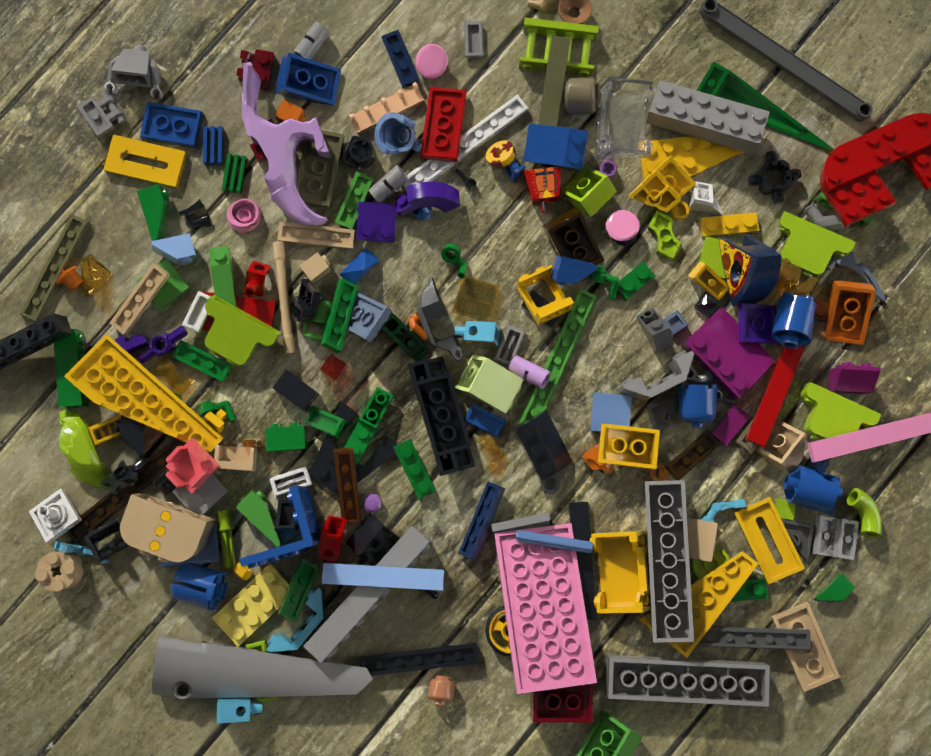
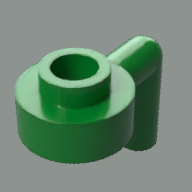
M453 243L446 244L441 252L442 259L450 264L457 263L460 266L458 278L464 279L469 264L460 257L461 249L459 246Z
M597 266V270L589 274L588 278L597 283H611L608 298L614 300L620 279L608 275L605 268Z
M211 400L204 401L197 409L200 417H204L209 411L215 414L220 409H224L229 423L236 421L231 404L227 400L219 403L211 402Z

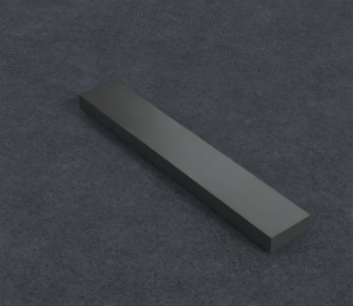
M711 626L696 646L811 650V634L809 629Z

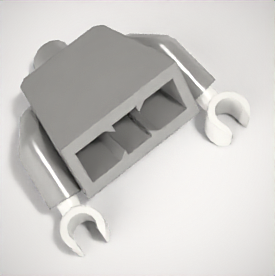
M138 44L135 50L123 49L120 55L110 61L108 70L109 82H106L104 85L105 91L109 93L110 88L113 86L112 93L117 94L119 88L116 84L151 87V84H153V88L150 91L151 96L155 99L154 93L159 91L160 98H163V92L159 88V84H161L160 70L155 60L151 59L150 53L145 46Z

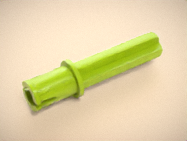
M230 510L217 511L224 568H234L236 566L232 529L234 527L231 526Z

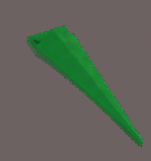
M714 61L696 90L770 111L766 126L830 151L834 150L731 70Z

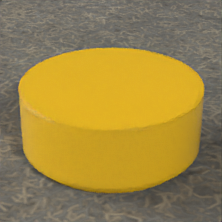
M680 201L670 209V215L676 221L685 220L690 213L689 206L683 201Z

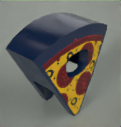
M750 235L744 236L743 246L731 239L720 238V252L732 307L742 303L756 304L764 300L772 292L778 281L781 268V254ZM738 263L741 264L742 271H736Z

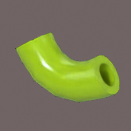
M853 488L847 494L846 502L849 506L856 509L860 515L861 535L874 539L880 538L882 534V519L877 505L864 491L859 488Z

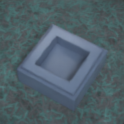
M678 310L663 319L670 327L672 337L688 326Z

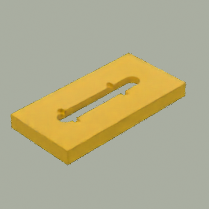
M113 135L103 170L107 173L178 189L187 153L173 148ZM126 153L168 164V167L161 169L123 160L121 155Z
M771 497L734 512L768 584L805 569ZM757 517L764 519L782 556L783 562L781 564L775 562L756 523Z

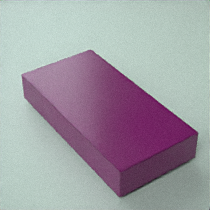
M735 404L711 434L724 446H727L751 416Z

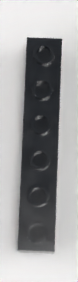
M53 313L1 339L0 370L72 335L67 317Z

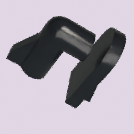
M199 199L189 208L180 211L179 214L180 216L189 214L203 208L204 205ZM194 214L186 217L191 228L212 226L207 214L195 218Z

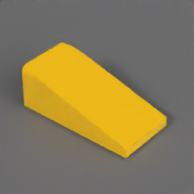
M699 262L688 275L696 284L719 301L728 292L727 283L706 263Z

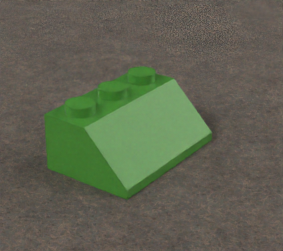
M603 710L577 756H632L643 736Z

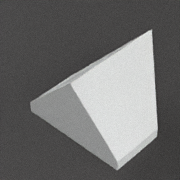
M694 181L696 185L692 187L689 202L690 210L723 216L724 214L713 193V185Z

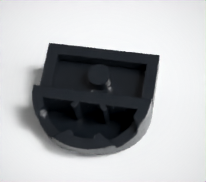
M302 278L299 296H291L290 305L295 308V313L292 314L295 322L312 320L317 314L319 304L322 302L321 291L309 279Z

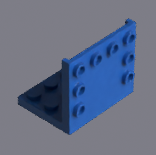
M293 486L289 488L290 493H287L290 504H294L296 512L293 513L296 525L299 524L303 540L240 558L241 567L246 565L248 569L307 552L309 551L308 547L320 544L321 531L309 487Z

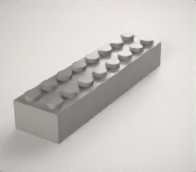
M685 480L645 481L653 643L694 642Z
M412 525L376 566L412 568L417 562L415 559L417 555L423 556L431 547L428 544L431 540ZM357 586L303 647L320 663L324 659L329 661L338 651L336 646L338 644L342 646L351 636L349 631L351 629L356 631L364 622L362 617L365 613L369 616L378 606L375 602L378 599L382 601L390 593L389 587Z
M607 655L605 695L608 699L769 707L770 666L764 662Z

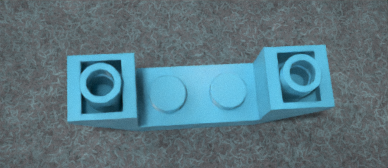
M319 587L317 590L313 588L307 596L308 601L306 604L317 614L312 613L305 623L308 625L305 629H299L292 637L294 641L283 632L279 635L275 633L267 642L270 644L266 649L268 652L297 650L326 617L324 589L322 587Z

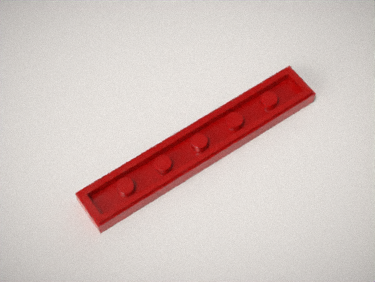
M806 346L795 349L782 348L746 436V441L761 448L766 446Z

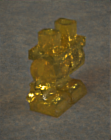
M785 258L781 261L780 274L775 286L777 288H784V293L790 292L799 296L808 295L819 278L809 277L805 282H800L801 269L796 265L789 264L790 260Z

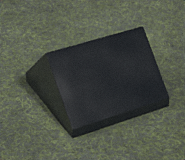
M370 513L346 541V544L371 566H376L400 537Z

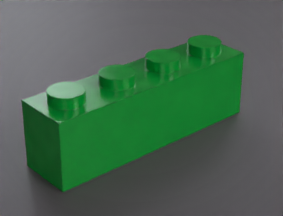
M71 329L72 335L54 343L59 408L63 409L87 407L88 401H90L87 396L64 377L86 355L83 349L85 336L78 329Z

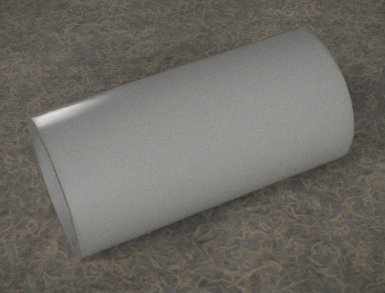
M315 22L293 51L294 54L312 59L330 35L329 30L321 23Z
M396 165L369 189V192L377 202L383 203L405 184L409 177L400 166Z

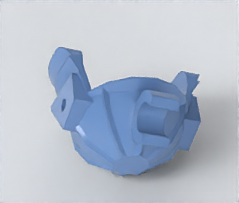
M391 112L383 115L375 128V141L378 148L384 154H398L411 148L419 153L422 145L421 141L415 139L416 132L414 127L416 124L413 120L402 114Z

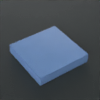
M594 392L590 431L601 432L602 423L630 427L632 396Z

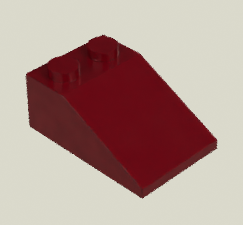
M593 684L530 692V718L532 722L593 723Z

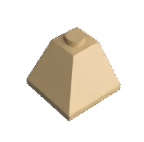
M776 418L766 446L764 448L757 446L755 451L775 467L790 475L802 460L807 435Z

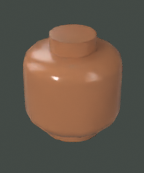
M437 675L435 679L430 681L428 698L434 700V705L445 706L446 702L453 701L455 683L451 681L450 677Z

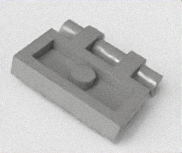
M105 90L99 93L102 98L99 101L92 96L77 106L99 138L115 129L111 123L112 121L117 120L119 125L126 122L123 112L116 107L113 97L108 95ZM108 107L111 112L106 115L103 108Z

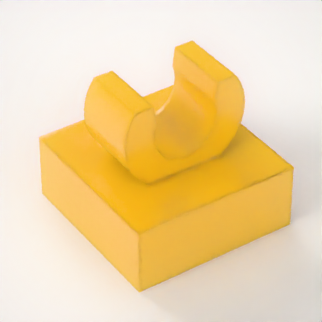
M222 409L215 415L209 411L204 416V421L220 434L224 430L225 423L223 421L226 419L227 414Z

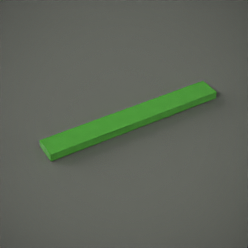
M579 289L573 307L569 311L544 369L551 372L550 379L543 389L535 386L519 423L547 409L597 298L596 295Z

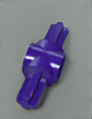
M180 326L169 334L165 332L161 336L154 337L149 343V347L137 354V359L143 364L155 356L160 357L165 353H170L176 346L175 343L188 335V331L184 326ZM162 340L165 342L164 349L160 348V342Z

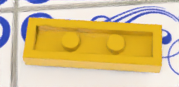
M757 212L703 217L699 219L701 238L705 236L715 237L756 233L759 231Z

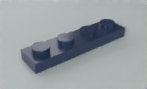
M487 482L458 554L474 561L477 560L506 488Z

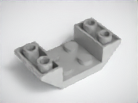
M684 350L672 357L673 361L668 365L673 374L662 379V384H659L657 381L646 387L641 377L635 379L632 376L621 383L622 386L618 389L619 393L646 401L682 383L687 379L694 356L693 350L688 353Z

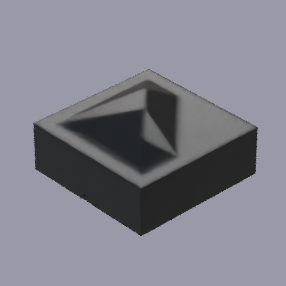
M705 291L694 305V308L710 318L721 302Z

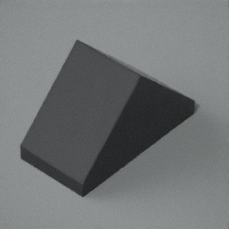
M278 500L275 531L299 530V524L296 525L293 513L296 512L294 504L291 505L289 500Z

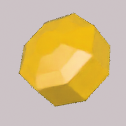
M240 562L233 568L236 576L242 580H248L253 575V572L247 566L241 567Z

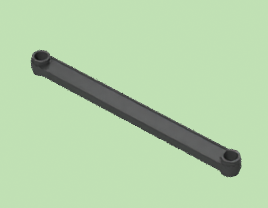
M704 0L700 7L702 17L708 19L852 116L856 121L862 122L871 116L873 108L869 103L863 101L717 3L716 0ZM708 6L712 10H707L705 7ZM860 109L863 110L866 115H863L860 112Z

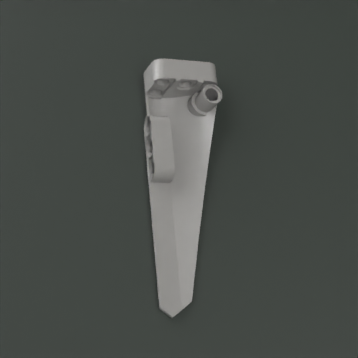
M162 636L159 639L156 651L152 694L176 697L181 700L187 698L357 695L373 679L365 667L325 661L320 663L318 660L260 652L255 649L209 642L197 643L184 641L182 638ZM181 684L188 686V694L184 695L180 692Z

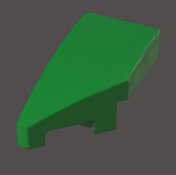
M843 573L837 574L827 587L822 588L813 600L817 602L827 601L829 603L841 602L848 597L855 587Z

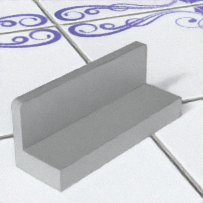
M549 513L492 523L493 537L494 533L550 526Z

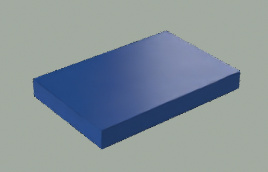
M147 102L140 138L196 149L203 112Z

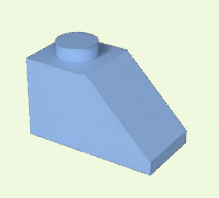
M190 233L151 241L152 251L175 264L188 265L195 260L196 254Z

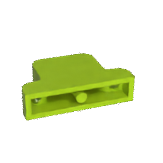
M785 211L778 223L779 231L788 235V239L781 251V264L783 268L789 271H798L801 273V276L807 279L820 277L825 271L832 255L844 258L850 254L856 244L853 240Z
M216 295L210 296L205 304L207 314L215 318L205 338V345L212 354L227 358L226 361L232 365L244 364L251 358L258 343L269 347V345L278 340L282 333Z
M812 382L805 384L800 394L802 400L811 405V410L803 430L812 441L858 431L859 428H869L876 425L881 417L880 413Z

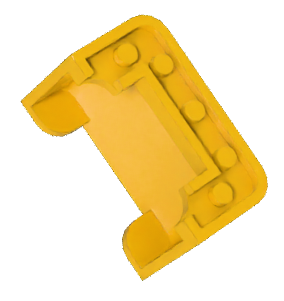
M647 531L591 534L590 542H593V550L595 553H598L601 592L594 598V606L597 608V613H643L651 610Z

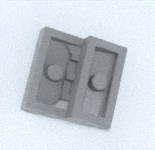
M213 474L193 494L185 487H176L172 491L187 509L205 515L228 493Z
M816 515L812 554L854 560L859 521Z

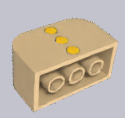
M138 493L132 494L120 524V533L123 540L131 547L139 549L138 552L148 556L150 554L156 555L157 559L163 562H183L203 551L215 519L148 494Z

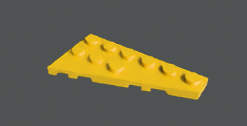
M691 136L645 141L638 144L643 180L670 155L690 177H693L708 168L744 153L743 151Z
M742 551L692 584L694 642L667 643L687 658L759 563ZM652 612L639 620L652 630Z

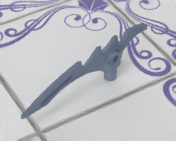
M850 252L844 258L832 255L826 267L827 270L830 271L834 265L843 266L857 273L866 284H871L864 275L865 273L876 289L875 296L882 302L886 301L878 283L863 263L856 264L854 252Z

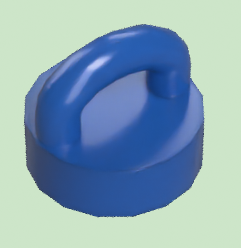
M514 160L505 166L506 174L511 180L520 178L521 171L525 169V165H518Z
M432 207L418 208L413 211V215L417 219L426 221L431 216Z

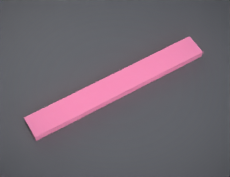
M931 412L809 442L807 446L811 461L817 462L931 433Z

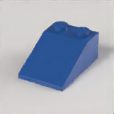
M288 52L281 60L275 94L296 100L334 106L341 69Z
M529 123L523 161L553 167L560 166V168L576 171L582 170L588 131Z

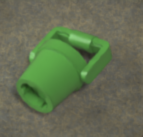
M322 300L316 316L304 323L302 333L305 337L322 342V334L307 333L309 322L326 327L332 302Z

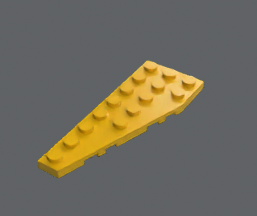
M107 334L64 376L94 404L187 443L190 439L194 438L209 453L214 450L215 445H218L224 439Z

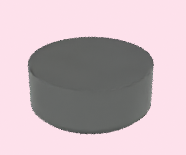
M552 475L541 481L540 486L545 493L553 494L560 488V481L558 477Z

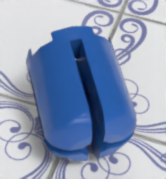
M184 563L176 570L173 576L174 579L180 581L171 583L172 596L175 600L216 611L217 608L214 607L219 599L224 600L227 592L228 583L225 582L224 575L228 574L193 563Z

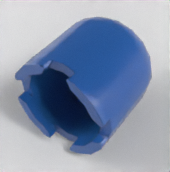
M678 384L680 418L687 423H692V427H703V423L713 421L716 417L717 384H712V388H708L707 384H688V388H683V384Z

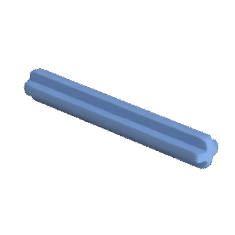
M517 530L515 539L517 542L591 553L593 550V542L523 530Z

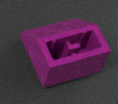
M852 362L835 365V368L829 370L828 390L834 393L847 394L873 393L881 367H874V364L871 363L854 366Z

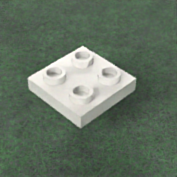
M61 488L29 511L45 542L49 544L82 521L67 493Z

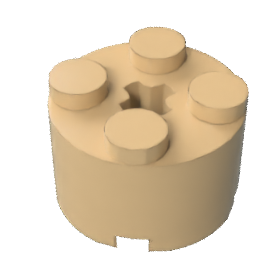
M50 552L39 561L35 578L43 588L49 591L58 592L76 586L82 579V561L75 553Z

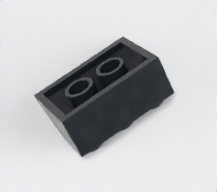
M547 410L512 427L537 477L541 481L560 472L573 461Z

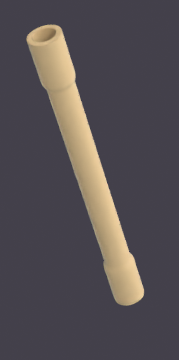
M276 241L272 244L277 272L284 355L296 354L285 267V248L283 241Z

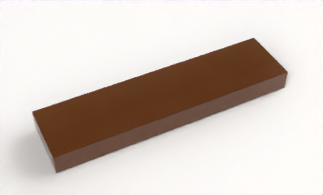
M354 447L334 449L341 518L347 519V524L362 523Z

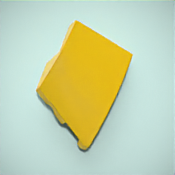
M670 155L629 194V197L668 212L682 200L681 197L695 186L696 183Z

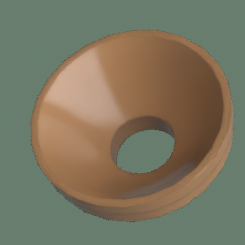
M560 0L558 6L559 16L563 22L584 24L592 13L591 1ZM577 9L579 16L573 18L569 15V11Z

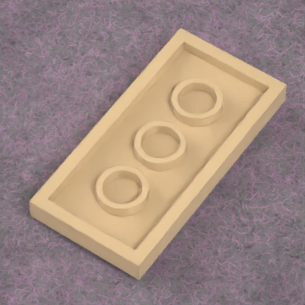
M808 602L770 616L775 628L810 630L811 650H785L803 692L840 678Z

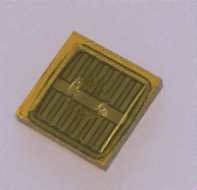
M465 276L464 279H461L452 312L489 322L499 286Z

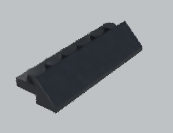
M443 356L407 364L440 476L475 467L470 447H472L452 378L450 373L447 372Z

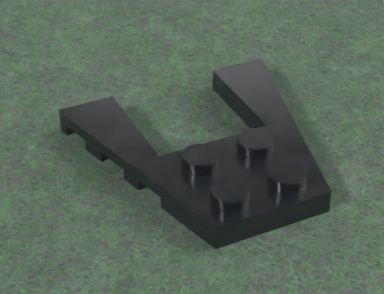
M342 401L335 416L346 420L340 435L357 414V412ZM327 433L309 474L339 497L333 453L334 449H339L334 444L338 438ZM387 436L364 466L358 463L356 465L358 483L395 455L396 452L393 447L398 444Z

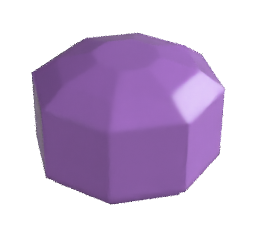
M611 160L602 161L598 171L611 179L617 172L616 163Z
M368 494L364 497L363 507L366 511L376 512L381 508L382 500L377 494Z

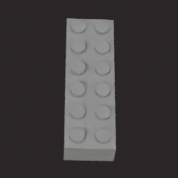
M659 80L646 123L755 155L760 145L770 111Z

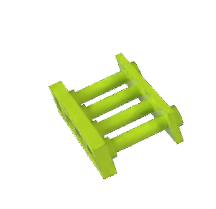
M525 18L523 32L528 34L526 57H520L519 67L527 71L533 69L546 71L552 35L571 38L565 73L578 74L580 77L592 76L594 65H588L591 41H596L599 26ZM537 34L547 36L544 59L533 58ZM574 38L583 40L581 64L570 62L572 40Z

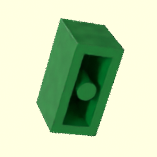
M301 422L290 423L289 427H282V424H271L270 428H265L266 452L308 450L307 427L301 426Z

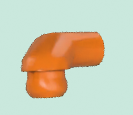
M413 314L408 319L409 326L420 340L425 341L428 337L425 331L418 325L421 322L417 314Z

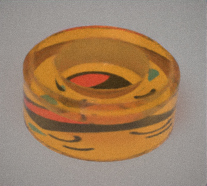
M243 439V447L262 446V439Z
M657 464L656 469L650 470L649 475L652 481L668 480L670 473L664 467L666 465Z

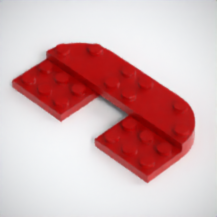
M915 113L905 116L835 148L829 154L820 174V186L844 227L895 205L896 200L876 171L902 159L906 161L925 191L931 189V114Z

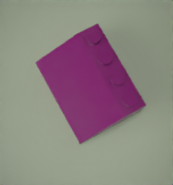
M722 306L681 344L687 353L693 350V359L705 371H709L713 375V379L733 400L739 399L775 362L758 343L739 342V323Z

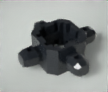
M768 151L765 154V163L758 170L757 174L750 175L747 178L749 186L759 185L760 192L764 195L772 194V202L780 204L784 201L783 192L791 185L792 181L800 179L802 174L800 169L790 170V165L785 160L776 161L778 158L775 151ZM780 170L782 182L784 183L775 186L769 185V182H766L767 175L765 171Z

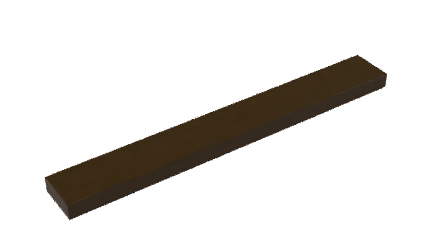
M175 438L140 469L138 480L133 486L124 488L115 495L108 493L80 516L82 521L66 532L73 542L79 544L91 530L100 527L127 505L132 494L141 493L149 487L153 480L167 469L166 465L168 463L165 459L176 447L184 446L186 442Z

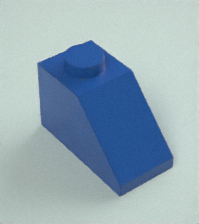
M556 255L551 278L556 280L558 285L567 286V283L575 284L596 271L597 266L593 263Z

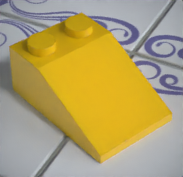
M602 423L598 463L649 470L656 469L660 430Z

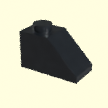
M121 415L120 421H116V432H120V438L138 457H143L145 425Z

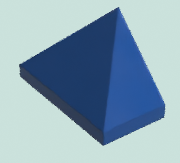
M365 248L339 274L356 285L380 260Z

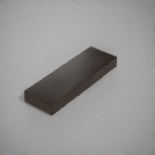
M706 430L664 467L675 480H680L714 451L720 443L709 430Z

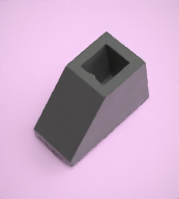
M654 308L636 316L648 342L656 352L674 345L670 327Z

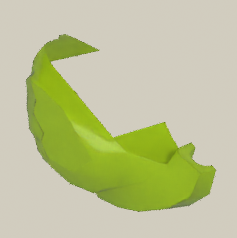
M60 411L59 423L62 429L59 436L60 451L66 456L72 467L69 471L77 479L96 488H111L101 485V482L112 477V474L106 475V463L100 462L87 429V427H91L90 424L78 411Z

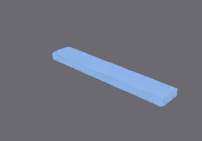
M323 563L322 584L443 591L444 570Z

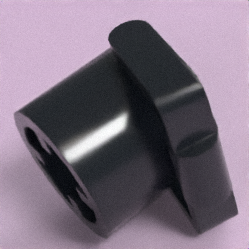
M352 136L350 142L346 143L343 150L344 157L342 163L358 171H361L362 168L370 167L375 162L376 157L372 143L365 138ZM348 156H351L353 163L346 161Z

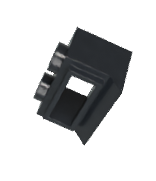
M120 517L109 520L106 525L99 529L91 530L84 537L99 563L130 546L123 538L109 542L108 546L99 551L95 545L120 530L122 521Z

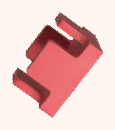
M192 438L184 446L176 447L165 459L168 463L166 467L169 469L165 475L177 488L185 487L193 494L220 465Z

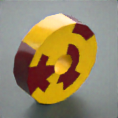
M505 140L493 144L486 152V159L493 168H502L509 165L516 156L513 144Z

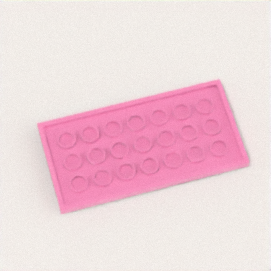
M571 523L521 529L523 531L574 539ZM517 530L494 533L516 693L521 694L597 683L576 551L517 542L515 539Z

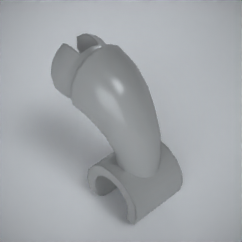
M690 367V370H692L691 375L687 376V379L696 384H708L714 378L709 371H706L703 375L696 376V372L692 367Z

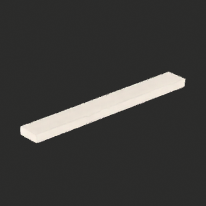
M518 94L461 135L458 162L529 111V108ZM427 160L407 175L409 180L401 187L407 193V186L420 182H432L458 162Z

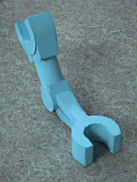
M745 499L713 503L707 516H704L701 520L714 522L713 519L719 510L746 507Z
M55 542L54 550H59L60 552L93 555L86 546ZM105 559L101 563H109V560Z

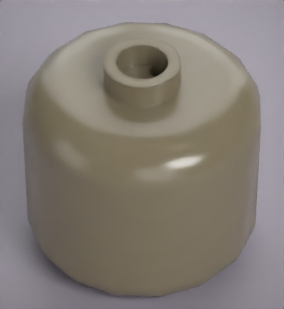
M570 78L566 83L565 90L562 91V102H565L567 112L569 114L595 113L598 101L597 81L594 78Z

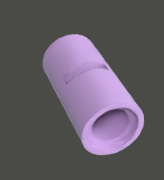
M518 355L512 359L508 368L510 372L541 389L547 385L551 376L550 371Z

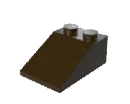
M577 208L567 211L542 226L558 256L585 261L594 265L605 261L582 212Z

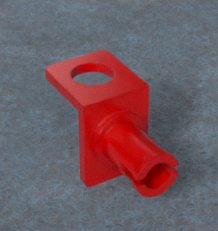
M256 261L251 263L246 271L245 288L243 289L244 296L252 298L255 295L260 297L264 295L265 277L271 269V265ZM255 267H262L264 270H257Z

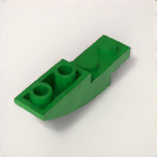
M378 387L344 448L354 447L356 465H358L365 450L370 445L394 395Z

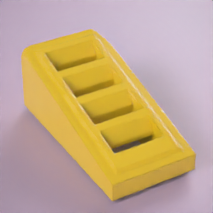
M121 415L87 428L95 447L120 437V432L113 434L110 424H114L116 429V421L121 419ZM103 427L107 428L109 436H105ZM99 430L102 439L98 440L95 431Z

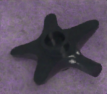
M143 456L137 463L126 466L125 461L122 460L114 470L112 477L102 481L101 485L111 487L109 491L111 495L119 493L124 488H130L138 480L140 469L149 461Z

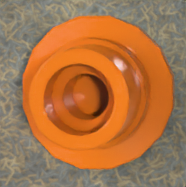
M75 265L66 271L63 269L61 271L62 274L56 280V284L60 285L62 283L72 292L84 280L75 271L78 268Z

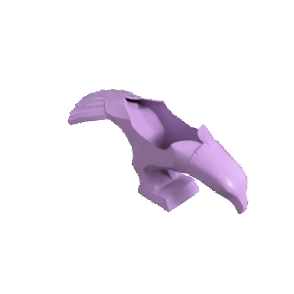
M244 63L241 115L247 135L251 136L253 143L261 146L268 159L269 170L264 179L271 194L270 199L292 221L302 226H321L326 223L327 217L314 213L306 206L296 185V152L300 143L306 141L314 143L316 152L320 157L331 158L316 118H312L311 121L300 122L290 118L280 124H273L257 114V100L262 81L255 72L252 63Z

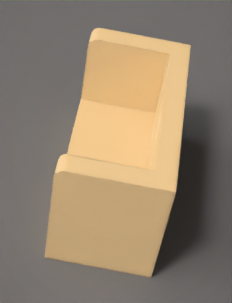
M215 445L214 460L220 465L218 469L256 471L258 448Z

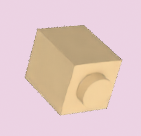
M317 252L302 263L300 268L310 281L315 284L331 271L329 268L331 263L325 255L321 257Z

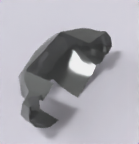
M432 277L428 280L419 297L418 316L430 344L438 349L448 351L455 361H461L462 354L455 335L445 339H438L434 337L430 329L429 319L448 316Z

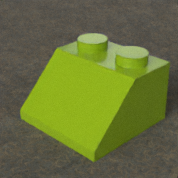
M586 165L560 190V193L575 208L589 217L597 213L617 192L607 175Z

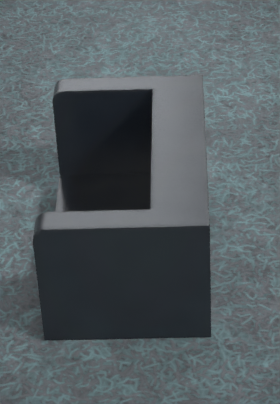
M287 369L272 387L305 412L319 395L318 392Z

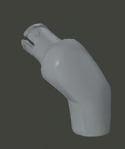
M814 203L803 210L814 224L829 231L849 227H844L837 215L823 216Z

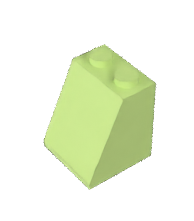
M472 355L455 389L499 412L507 413L513 405L515 395L520 392L524 379L486 357Z

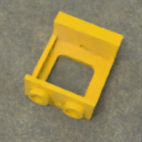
M552 265L548 267L542 266L533 274L521 276L516 286L537 325H541L570 311L574 304L572 298H566L559 285L556 284V280L551 278ZM544 280L553 293L555 301L539 308L533 302L526 287Z

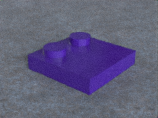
M359 201L357 207L356 240L394 243L396 204Z
M744 303L738 305L740 343H777L771 336L774 318L777 313L776 305Z

